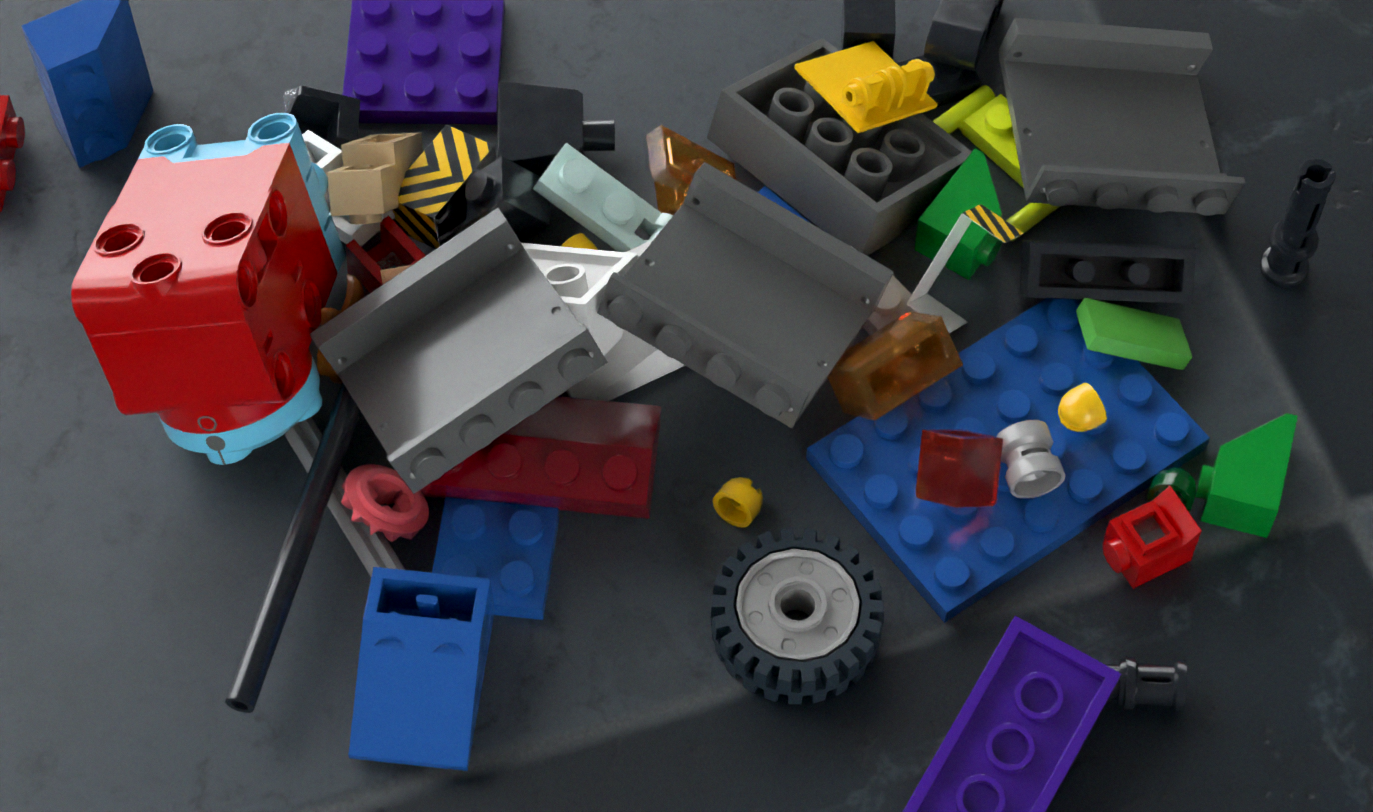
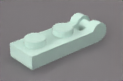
M565 143L533 187V190L618 252H627L655 239L673 217L671 214L659 212L568 143ZM638 226L651 235L649 240H643L634 233Z

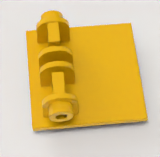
M874 41L795 64L794 67L857 133L935 109L938 105L926 93L930 82L935 77L933 66L929 62L914 59L900 67Z

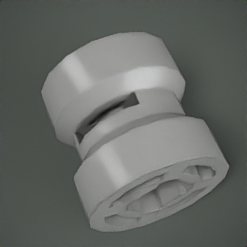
M1040 420L1017 422L1000 431L994 439L998 458L1008 466L1005 478L1009 490L1014 497L1033 498L1044 495L1059 487L1065 479V472L1060 459L1051 453L1050 449L1053 445V439L1046 422Z

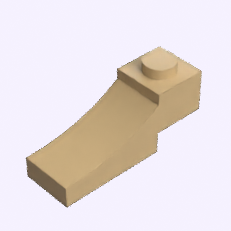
M422 132L375 134L342 144L343 166L327 172L331 216L349 215L350 224H372L382 222V214L398 208V194L405 172L412 162L423 153Z

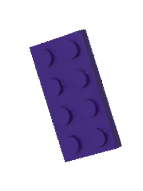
M1014 616L903 812H1046L1118 683L1121 673L1023 619Z

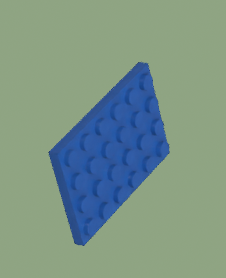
M1044 299L807 448L806 460L944 623L1149 488L1158 472L1169 470L1172 467L1179 468L1207 449L1210 437L1137 360L1087 349L1076 314V310L1082 302L1080 299ZM1085 382L1091 385L1099 395L1106 410L1107 420L1092 430L1079 433L1068 430L1060 422L1058 407L1064 394ZM1026 420L1046 422L1053 439V445L1050 450L1053 455L1058 456L1065 472V479L1059 487L1044 495L1033 498L1014 497L1009 490L1005 478L1008 466L998 458L994 439L1000 431L1017 422Z

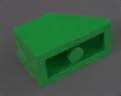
M976 148L971 152L918 219L915 251L934 260L961 214L982 204L999 217L1002 216L984 152ZM972 221L944 267L969 280L981 264L989 266L993 262L1003 242Z
M1286 413L1221 445L1213 467L1203 464L1195 495L1196 498L1205 500L1200 521L1264 538L1268 537L1279 510L1298 418L1297 415Z

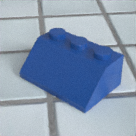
M81 0L22 25L21 27L54 124L78 167L80 168L94 161L106 159L113 153L128 147L154 91L129 1Z

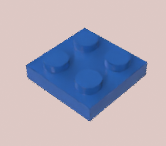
M446 497L432 573L490 578L495 607L494 615L544 620L559 523L558 508Z

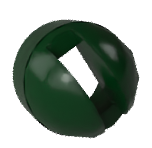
M1176 467L1158 472L1152 480L1148 491V502L1154 500L1166 488L1171 486L1190 512L1196 495V483L1192 475L1182 468Z

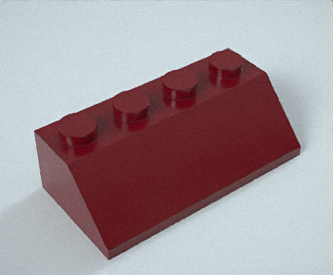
M558 396L544 405L539 411L528 416L494 439L489 445L481 448L454 466L439 479L429 483L421 491L425 497L444 499L446 497L649 519L662 407Z

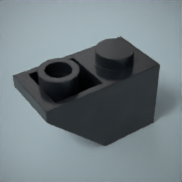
M502 156L482 170L474 173L465 180L434 217L440 246L496 208L504 215L521 243L551 225L550 201L533 190L540 176Z

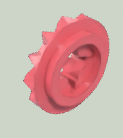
M375 464L361 465L354 468L348 474L341 486L345 491L341 504L353 510L351 521L366 524L369 527L370 535L379 531L391 542L400 536L412 540L428 521L429 507L423 493L419 490L413 494L396 470ZM385 503L387 505L395 503L392 509L389 506H381Z

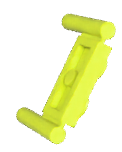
M982 85L933 120L936 125L948 134L957 128L960 129L965 137L1023 187L1007 98L1002 94L995 97L994 92L989 86ZM1029 203L1006 221L1025 233L1060 206H1052L1045 203Z

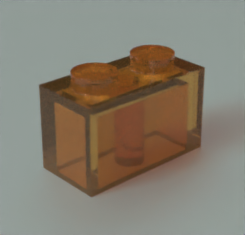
M909 311L847 349L828 376V380L844 413L875 421L963 366V363L941 316Z

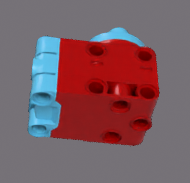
M275 113L260 118L248 129L246 140L198 145L192 129L184 124L166 126L152 133L146 139L144 148L116 203L110 208L72 283L71 299L75 316L84 327L113 391L114 400L119 411L124 415L157 413L167 436L172 442L184 449L205 453L210 462L214 464L227 465L244 459L253 449L276 440L298 422L312 417L322 406L323 399L319 391V372L309 349L312 341L310 333L318 329L321 324V309L327 303L346 254L324 196L328 188V177L322 168L316 163L311 162L294 115Z

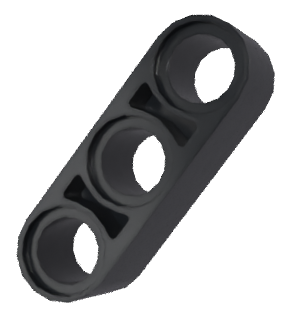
M941 0L928 32L924 58L975 71L998 20L1004 0Z

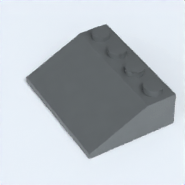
M821 38L722 89L707 139L821 230L868 256L893 241L933 202L972 151L922 113L857 133L794 69L795 64L839 51L824 38Z

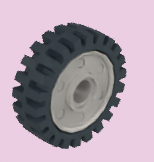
M793 527L781 528L778 539H773L770 531L760 534L757 537L756 546L753 547L749 541L738 547L737 557L734 558L730 555L723 564L722 575H717L710 609L712 640L715 641V651L720 661H726V671L734 680L741 676L743 687L752 693H755L758 687L764 689L765 699L777 702L779 694L788 695V704H801L803 696L807 695L811 696L812 703L825 701L827 692L830 690L837 696L847 690L850 680L856 684L865 673L866 666H871L876 656L884 623V600H882V588L879 579L874 580V569L867 560L859 562V551L849 544L842 550L840 548V538L830 533L827 534L824 541L817 540V530L810 528L804 529L803 537H795ZM799 610L808 614L809 617L798 621L792 620L784 614L788 611Z

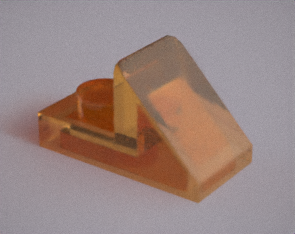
M660 125L646 135L649 168L652 179H654L658 211L661 213H668L674 216L685 201L694 174L704 162L737 180L734 163L663 125Z

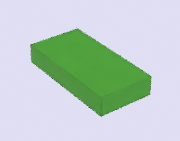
M1085 297L1076 310L1088 350L1178 370H1184L1192 359L1186 336L1178 318Z

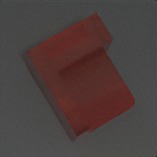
M963 429L922 430L916 484L917 498L956 508L994 506L997 501L1003 438Z

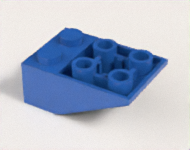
M373 567L362 624L348 754L350 759L468 771L495 613L490 578Z

